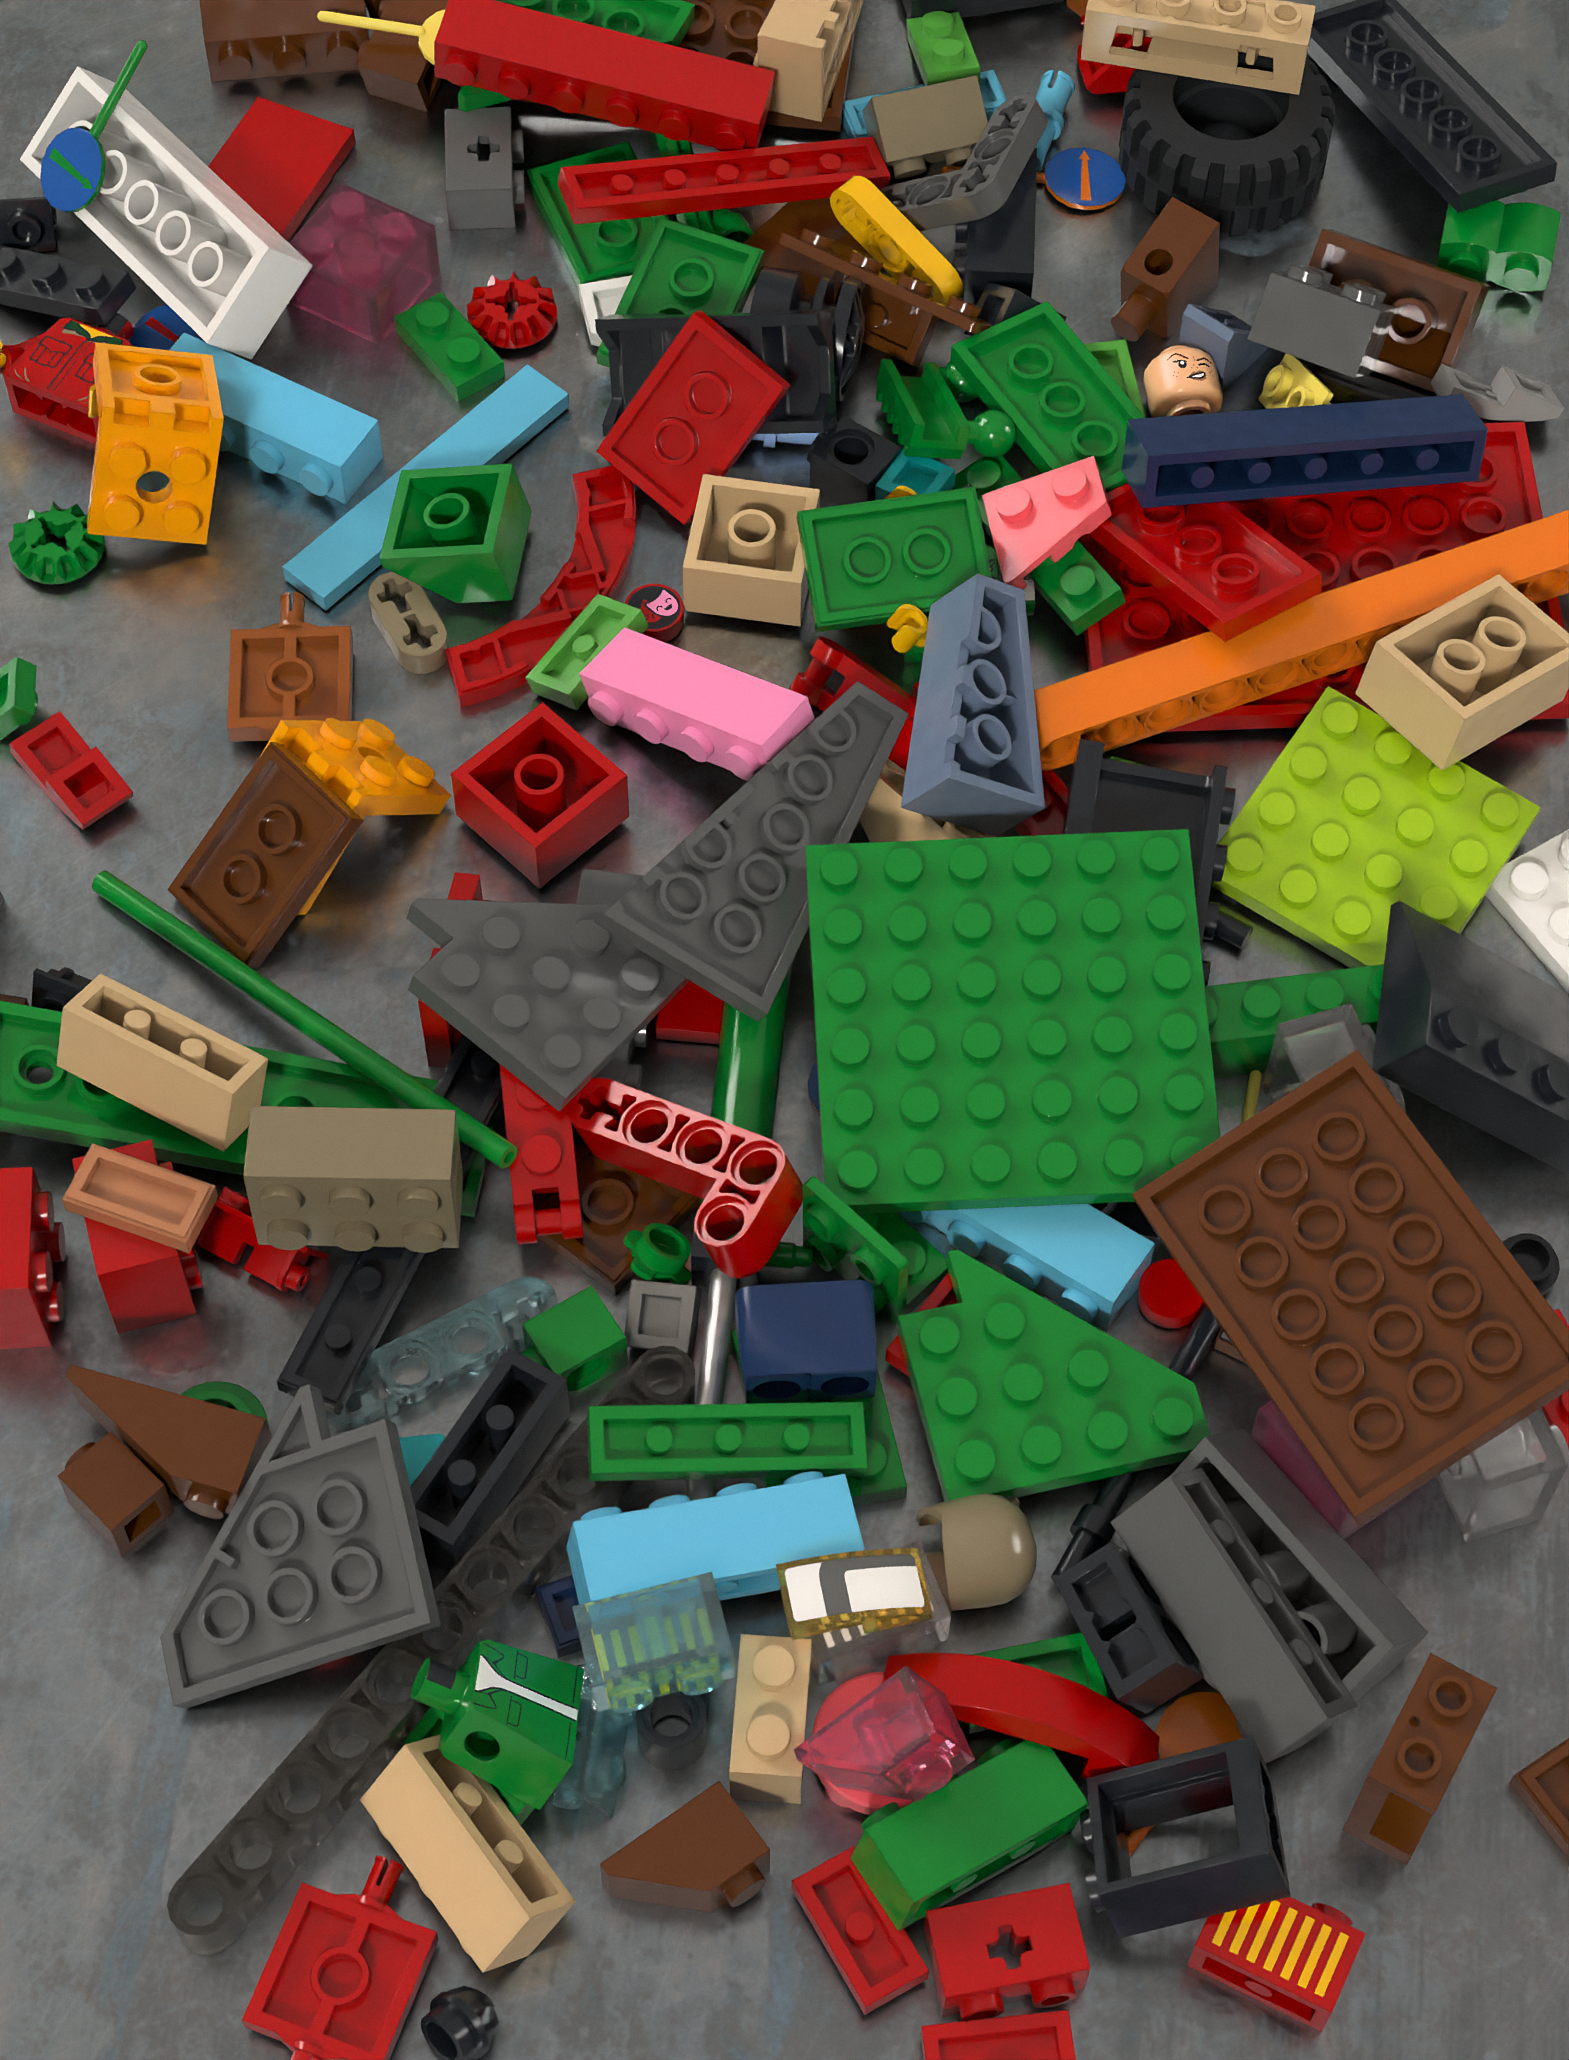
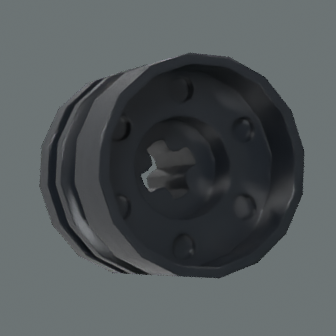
M764 266L756 283L750 313H768L774 310L831 309L836 401L842 402L845 398L850 379L857 370L863 343L865 316L862 307L861 281L846 279L842 285L838 302L834 304L833 277L824 275L816 288L813 300L805 299V284L802 272Z

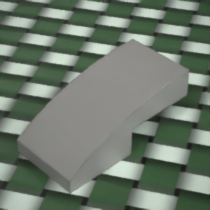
M1441 364L1431 381L1437 396L1463 394L1479 418L1511 422L1543 421L1559 418L1564 410L1563 405L1549 384L1504 365H1501L1491 384L1444 364Z

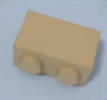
M741 1634L729 1769L730 1796L733 1799L801 1804L812 1639Z

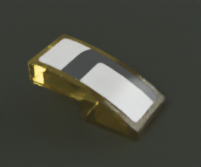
M918 1548L852 1551L776 1564L792 1640L862 1625L864 1634L934 1619Z

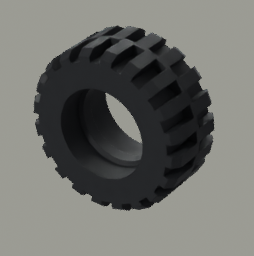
M1238 52L1237 67L1273 72V58L1258 55L1254 65H1249L1245 62L1246 53ZM1306 57L1299 95L1136 69L1133 71L1127 84L1119 140V162L1121 171L1127 177V184L1138 198L1144 196L1143 204L1157 216H1159L1170 199L1174 197L1219 222L1220 231L1229 232V237L1245 236L1248 233V229L1256 228L1258 232L1271 229L1278 225L1279 218L1284 222L1299 213L1303 205L1313 199L1318 191L1319 183L1323 179L1335 118V105L1330 98L1331 90L1322 74L1317 75L1318 68L1308 57ZM1214 122L1229 123L1244 127L1256 133L1259 137L1246 140H1225L1203 134L1194 129L1193 126Z

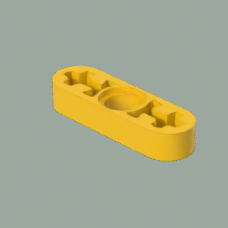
M854 176L831 194L830 204L837 220L873 258L884 263L882 267L893 279L898 280L901 272L919 278L932 285L929 293L930 296L945 303L948 302L950 295L959 298L962 296L963 284L956 269L871 181L862 176Z

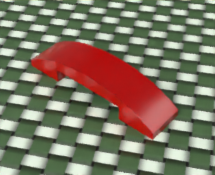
M936 1652L888 1656L875 1711V1717L939 1736H944L950 1718H954L1084 1757L1081 1778L1084 1779L1156 1761L1158 1758L1160 1736L1134 1714L1109 1698L1059 1675L1031 1666L985 1656Z

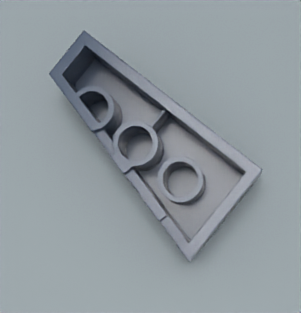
M977 573L930 606L901 808L995 837L1045 808L1025 593L1023 589Z

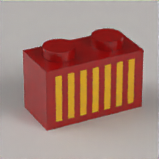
M1287 1897L1207 1917L1187 1966L1322 2032L1332 2014L1366 1933L1353 1928L1352 1920L1332 1906L1313 1903L1310 1907L1292 1897Z

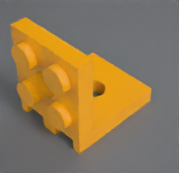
M95 342L93 370L99 421L87 515L88 534L206 545L224 420L213 355ZM151 471L161 472L170 479L165 488L156 492L141 489L137 485V481L143 474Z
M327 718L325 721L281 720L265 747L266 749L270 742L283 744L362 819L365 816L440 814L451 796L434 779L435 772L427 763L416 757L409 756L394 742L396 738L394 733L388 727L373 719H364L363 721H340L334 718ZM348 844L297 915H306Z

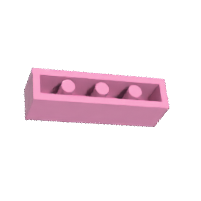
M625 627L579 673L589 698L588 706L594 716L604 724L609 726L618 725L640 734L651 743H663L683 751L698 762H710L730 770L737 777L749 781L815 720L807 696Z

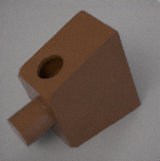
M1174 197L1170 199L1121 270V307L1111 318V325L1120 336L1129 341H1137L1144 331L1148 329L1162 338L1171 337L1181 326L1183 313L1188 304L1200 305L1218 285L1219 222Z

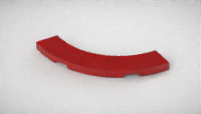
M613 465L572 474L573 490L578 508L575 542L567 563H564L555 580L541 595L540 603L521 620L513 619L487 635L468 643L445 649L446 662L460 708L491 700L528 683L525 677L597 594L616 600L628 574L635 548L637 518L634 483Z

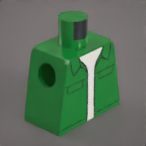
M486 1639L477 1642L459 1670L427 1658L415 1678L411 1690V1698L444 1712L439 1750L445 1758L525 1804L540 1810L573 1764L584 1669Z

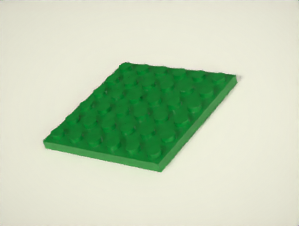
M1188 829L805 845L824 1185L857 1214L1135 1202L1132 1197L1133 1193L1220 1138Z

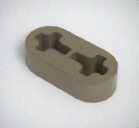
M394 572L384 573L377 577L369 587L370 611L374 623L396 660L405 670L414 674L435 672L446 662L445 649L449 648L448 636L443 621L421 585ZM396 596L400 602H406L407 611L400 613L394 602L386 600ZM417 631L421 640L425 644H431V646L422 649L417 643L412 644L410 634Z

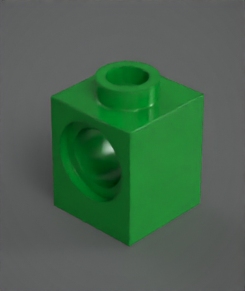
M592 1285L522 1323L525 1350L520 1352V1354L567 1380L568 1399L628 1366L626 1336Z

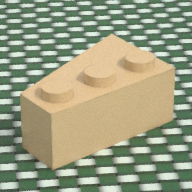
M775 0L757 35L758 51L753 62L755 67L775 71L770 111L822 122L864 0Z

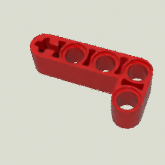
M598 1077L591 1079L566 1105L570 1121L593 1155L611 1164L704 1199L694 1219V1231L718 1269L728 1277L744 1278L760 1271L769 1261L801 1207L804 1199L803 1184L780 1144L770 1138L607 1078ZM769 1177H772L770 1180L761 1184L764 1180L768 1179ZM739 1232V1233H738L736 1236H734L733 1238L728 1239V1238H729L731 1235H733L734 1233Z

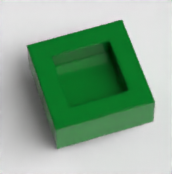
M17 656L0 669V741L19 726L27 724L34 716L38 706V694L35 692L37 666Z

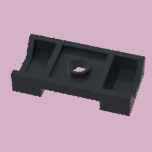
M831 309L706 314L791 385L756 434L824 433L837 427ZM665 313L615 314L595 319L596 332L609 351L612 398L602 424L603 436H607L691 315H665Z

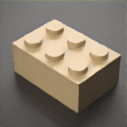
M1498 574L1376 641L1355 694L1443 771L1564 699L1569 689V633Z

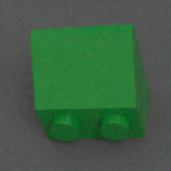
M513 463L401 470L379 558L382 566L455 603L513 600L532 514Z

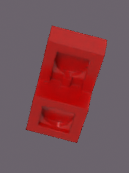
M60 711L10 743V753L43 792L83 830L133 797V791L96 746L90 749Z

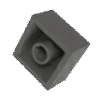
M1291 264L1289 271L1271 272L1247 339L1344 375L1359 378L1374 372L1397 308L1383 303L1386 297L1385 292L1359 283H1354L1353 285L1345 284L1342 289L1330 284L1333 274L1306 264H1300V266Z

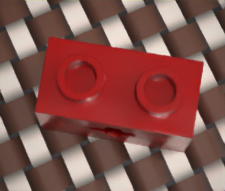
M1070 1883L926 1911L923 1934L942 2017L960 2014L962 2021L994 2018L1005 2011L1004 2005L1031 1999L1034 2007H1053L1072 2001L1077 1997L1076 1990L1085 1989L1090 1965ZM1008 1946L1012 1957H1020L1018 1968L1007 1969L1004 1959L995 1957L997 1947Z

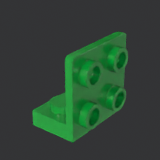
M815 1176L809 1178L802 1185L804 1197L803 1246L813 1249L812 1260L823 1270L831 1271L834 1268L846 1280H865L871 1282L874 1286L875 1314L881 1311L896 1324L898 1316L911 1313L935 1290L948 1274L946 1257L897 1213L857 1214Z

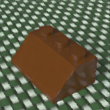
M199 0L211 82L359 70L357 67V56L362 42L369 38V29L321 22L318 20L317 14L320 11H329L367 17L365 0Z
M1331 229L1321 230L1309 266L1333 274L1330 282L1331 285L1343 289L1345 284L1353 285L1354 283H1359L1386 293L1383 303L1396 307L1397 310L1374 371L1432 392L1435 391L1431 381L1441 364L1456 368L1470 340L1490 287L1486 283Z

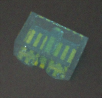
M712 1572L572 1606L597 1712L612 1709V1711L617 1713L637 1711L652 1703L655 1697L679 1691L686 1695L704 1694L720 1687L724 1680L736 1677L733 1649Z

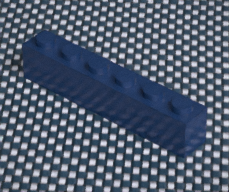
M1463 394L1128 419L1122 473L1142 508L1478 481L1488 429Z

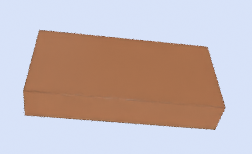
M92 1143L62 1201L66 1211L190 1253L218 1199V1193L215 1185Z

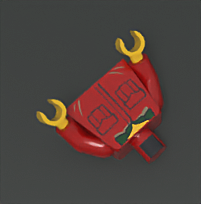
M118 313L114 315L106 326L97 325L96 328L67 317L59 319L46 332L17 345H3L0 341V374H3L13 412L96 444L99 412L93 370L95 342L133 346L129 342L134 335L133 325Z

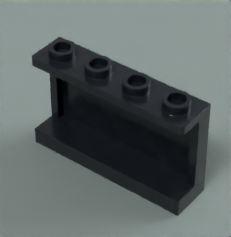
M1080 739L1072 768L1062 834L1188 829L1200 946L1202 949L1203 939L1213 940L1219 912V903L1208 901L1211 881L1221 882L1227 856V845L1217 844L1219 825L1230 824L1236 789L1225 787L1228 766L1215 764L1210 776H1202L1104 759L1102 757L1105 743ZM1202 960L1204 984L1208 986L1211 962Z

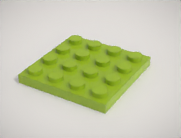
M1328 686L1218 844L1227 845L1226 863L1221 882L1211 881V886L1349 968L1384 964L1391 905L1400 900L1461 934L1490 890L1491 885L1537 819L1541 807L1461 761L1442 771L1380 715Z

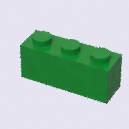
M1012 1738L1003 1740L979 1758L977 1762L979 1766L961 1776L955 1770L947 1771L928 1783L920 1792L921 1798L903 1808H900L897 1802L889 1803L875 1811L862 1823L861 1829L863 1833L850 1859L898 1931L923 1918L926 1915V1911L944 1906L1072 1833L1080 1819V1813L1087 1808L1089 1802L1051 1747L1024 1740L1017 1745Z

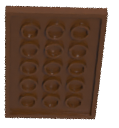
M1358 1049L1132 1194L1139 1210L1358 1526L1569 1390V1330Z

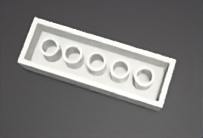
M77 66L20 158L39 179L41 162L48 145L56 135L67 128H83L90 131L115 84L114 82ZM125 89L98 139L102 144L106 159L105 178L101 189L89 206L74 213L207 344L252 360L313 265Z

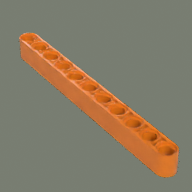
M1569 510L1315 595L1226 642L1212 631H1208L1034 690L1042 771H1048L1074 763L1080 739L1105 743L1103 752L1366 663L1370 658L1376 641L1498 574L1534 604L1569 593Z

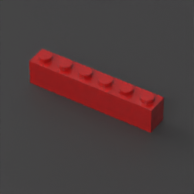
M449 0L434 41L435 77L446 79L453 84L473 86L501 93L510 99H524L555 107L565 113H579L607 120L620 127L630 126L662 134L671 140H686L713 147L719 151L758 148L771 104L775 71L496 0Z

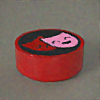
M662 584L640 586L633 590L625 601V604L642 611L649 625L643 632L646 636L667 642L677 636L683 627V601L680 595L668 586Z

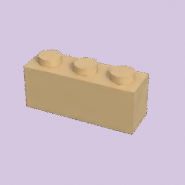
M100 973L63 1007L56 1066L224 1152L249 1126L251 1106H261L268 1058Z
M440 1734L405 1744L362 1796L360 1801L377 1823L381 1834L391 1843L416 1878L423 1893L433 1902L455 1933L464 1951L472 1957L479 1969L484 1973L529 1956L576 1901L491 1784L442 1755L439 1750Z

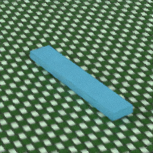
M527 364L283 565L284 579L326 611L381 565L379 558L401 470L502 464L569 408V394Z

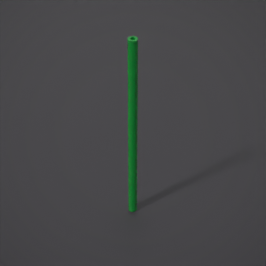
M102 871L94 878L92 890L413 1109L456 1110L459 1140L495 1165L505 1169L514 1162L518 1148L110 872Z

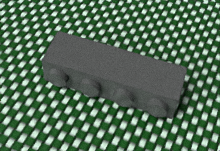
M1202 1468L1169 1476L1111 1521L1114 1529L1122 1539L1121 1547L1128 1551L1132 1557L1129 1562L1143 1572L1160 1598L1159 1601L1168 1618L1181 1631L1198 1658L1197 1663L1204 1675V1679L1221 1693L1237 1718L1236 1724L1241 1737H1254L1265 1763L1299 1749L1358 1707L1356 1701Z

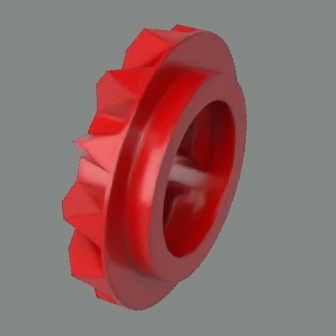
M513 271L509 280L501 281L491 275L486 287H474L472 300L467 304L468 322L488 344L499 348L516 349L533 345L551 332L557 320V305L554 301L552 288L541 287L536 276L530 277L527 280H520ZM510 301H516L519 305L516 313H513V320H508V313H505L507 303Z

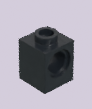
M843 416L837 422V427L831 429L828 433H820L810 446L807 455V461L810 463V488L820 489L821 496L837 505L875 501V485L901 453V447L852 419Z

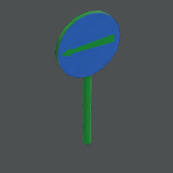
M139 40L136 43L90 131L83 128H67L56 135L48 145L41 162L40 181L44 196L50 205L66 213L79 212L89 206L98 195L105 178L106 165L103 147L98 139L147 50L148 45L146 41Z

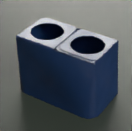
M840 1280L754 1285L741 1288L735 1293V1323L746 1404L859 1399L875 1396L877 1362L874 1286L871 1282L865 1280Z

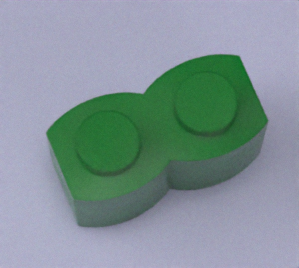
M1495 200L1459 213L1448 204L1437 267L1480 282L1492 281L1497 285L1514 291L1533 292L1546 290L1554 258L1561 213L1544 205L1526 202L1505 205Z

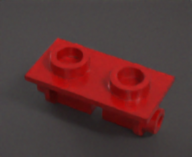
M225 1186L194 1244L237 1265L247 1244L255 1247L243 1270L275 1286L282 1292H287L289 1289L300 1292L306 1286L311 1275V1269L304 1265L310 1255L324 1260L329 1256L328 1253L315 1246H304L297 1250H282L271 1245H258L248 1197Z

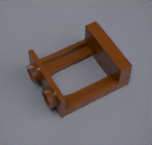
M1430 1653L1364 1782L1342 1830L1407 1865L1432 1815L1435 1814L1497 1687Z

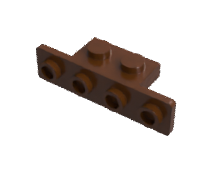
M805 227L801 236L782 232L779 244L835 269L833 275L834 304L838 302L842 285L846 279L861 281L862 307L865 316L863 343L910 365H920L939 318L974 334H979L981 331L994 326L978 318L982 308L971 302L950 295L948 302L945 303L930 296L929 293L932 285L919 278L901 272L899 279L896 280L880 273L884 263L869 255L852 250L848 258L833 251L832 247L835 240Z

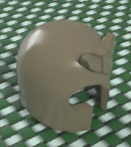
M985 1493L925 1506L918 1511L916 1522L919 1526L942 1524L943 1550L921 1554L920 1559L933 1590L951 1608V1611L987 1608L1005 1604L1021 1595L1031 1582L1036 1569L1037 1546L1029 1520L1019 1509L1020 1501L1017 1497L1012 1496L1006 1499L1002 1496Z

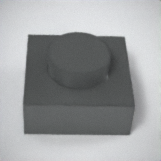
M632 1279L624 1332L627 1348L693 1356L702 1289L697 1286Z

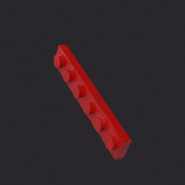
M873 136L561 167L557 184L575 225L830 198L835 190L854 176L865 177L880 190L888 186L891 175Z

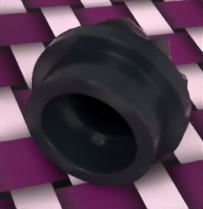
M467 1986L441 1992L432 1999L430 2012L421 2019L422 2033L429 2046L442 2060L478 2059L488 2051L494 2029L499 2023L494 2010L495 2005L486 1994Z

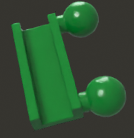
M881 359L876 381V401L882 402L881 411L887 412V422L893 423L892 432L893 434H898V444L904 445V456L960 459L963 451L966 449V445L972 444L974 449L983 456L999 457L1012 448L1016 439V428L1011 418L1005 413L990 410L978 415L974 421L965 418L958 403L971 402L979 396L951 361L945 367H938L934 362H925L922 377L900 376L891 359Z

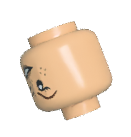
M1184 345L1171 346L1163 350L1144 370L1143 385L1152 418L1218 413L1222 407L1223 393L1216 364L1210 354L1198 348Z

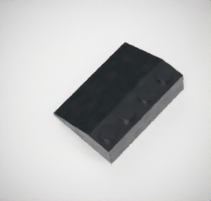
M1400 900L1395 902L1390 907L1373 1071L1553 1168L1569 1174V995Z

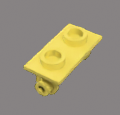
M1285 354L1280 364L1275 366L1267 375L1263 385V392L1258 400L1266 409L1332 404L1330 400L1334 394L1297 357Z

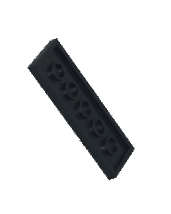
M1355 0L1314 13L1307 54L1458 213L1555 181L1557 162L1397 0Z

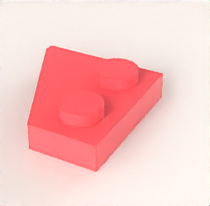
M1094 456L982 495L1003 582L1023 590L1027 587L1023 578L1048 557L1056 563L1073 548L1078 538L1094 531L1112 515L1101 472Z

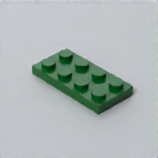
M1048 301L981 331L979 334L951 345L950 361L990 410L1003 412L1011 418L1016 428L1015 441L1042 474L1094 456L1101 472L1106 493L1128 483L1122 473L1128 419L1145 418V416Z

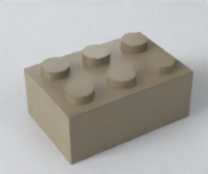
M251 1106L243 1177L258 1245H271L282 1250H297L304 1246H338L348 1251H365L372 1247H405L420 1253L433 1252L440 1248H459L463 1171L456 1110Z

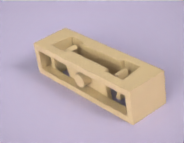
M1088 0L1081 60L1299 95L1316 6L1281 0ZM1115 33L1132 35V45L1137 47L1142 45L1143 36L1151 37L1152 41L1148 52L1111 46ZM1238 52L1246 53L1245 62L1249 65H1254L1258 55L1273 58V72L1237 67Z

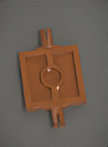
M286 592L280 597V623H275L261 629H232L230 637L227 730L230 742L269 741L281 720L325 721L327 718H334L340 721H352L353 636L351 626L321 627L304 622L306 602L304 595L293 592L292 611L290 592Z

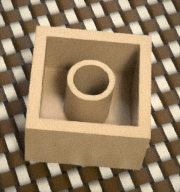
M703 474L683 563L684 611L801 627L808 583L796 517L798 511L820 507V489Z

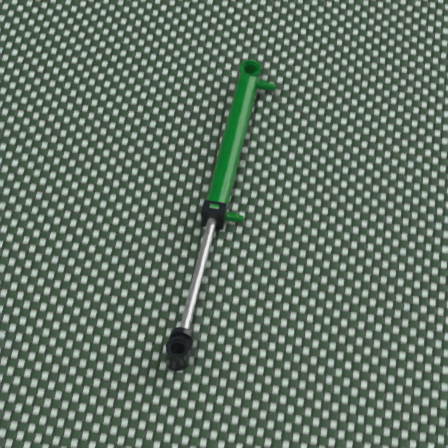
M792 963L768 1014L759 1021L752 1019L728 1003H723L710 1117L770 1139L773 1137ZM702 1198L699 1200V1207L704 1201ZM693 1230L690 1255L691 1285L709 1287L695 1404H722L735 1289L739 1290L747 1286L758 1285L759 1271L752 1276L744 1278L728 1277L718 1269ZM739 1232L734 1233V1234L731 1235L728 1239L733 1238V1237L736 1236ZM779 1242L764 1267L792 1269L794 1267L809 1268L812 1266L813 1249L811 1247L797 1246L790 1242ZM686 1479L684 1495L688 1496L690 1501L712 1497L714 1479ZM699 1605L670 1611L669 1621L672 1624L686 1680L677 1682L668 1644L659 1646L669 1685L660 1687L651 1649L649 1648L644 1653V1662L651 1689L642 1691L640 1686L639 1699L635 1708L638 1748L646 1761L654 1767L666 1771L682 1770L694 1764L703 1754L707 1742V1717L712 1672L707 1653L696 1649L703 1676L694 1678L679 1619L688 1616L695 1642ZM666 1715L681 1716L690 1724L683 1733L677 1736L661 1735L653 1728L656 1721Z

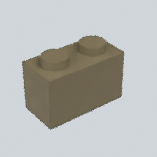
M977 75L872 97L862 110L868 137L873 136L889 173L894 172L895 179H904L922 174L927 171V164L946 161L947 166H964L970 156L971 145H976L988 123Z

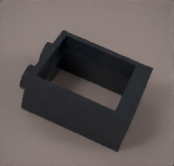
M1253 1736L1086 1778L1089 1809H1085L1080 1813V1825L1086 1846L1091 1854L1094 1853L1095 1866L1085 1870L1086 1885L1095 1911H1107L1120 1938L1291 1897L1274 1783ZM1234 1805L1240 1850L1131 1876L1127 1839L1128 1831Z

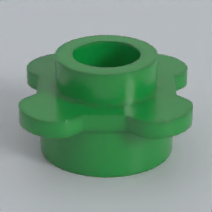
M651 1223L642 1232L631 1230L626 1234L624 1244L631 1250L633 1260L630 1267L636 1275L652 1282L665 1283L669 1280L673 1284L687 1285L689 1283L692 1273L685 1267V1263L691 1255V1245L681 1232L666 1224Z

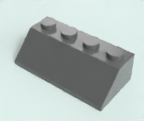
M1243 1428L1204 1437L1170 1475L1198 1468L1204 1470L1355 1701L1359 1700L1383 1681L1428 1634V1631Z

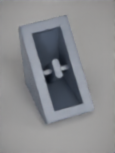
M1188 304L1183 313L1178 345L1198 348L1210 354L1216 364L1222 393L1268 349L1267 346L1248 340L1247 338L1252 326L1228 311Z

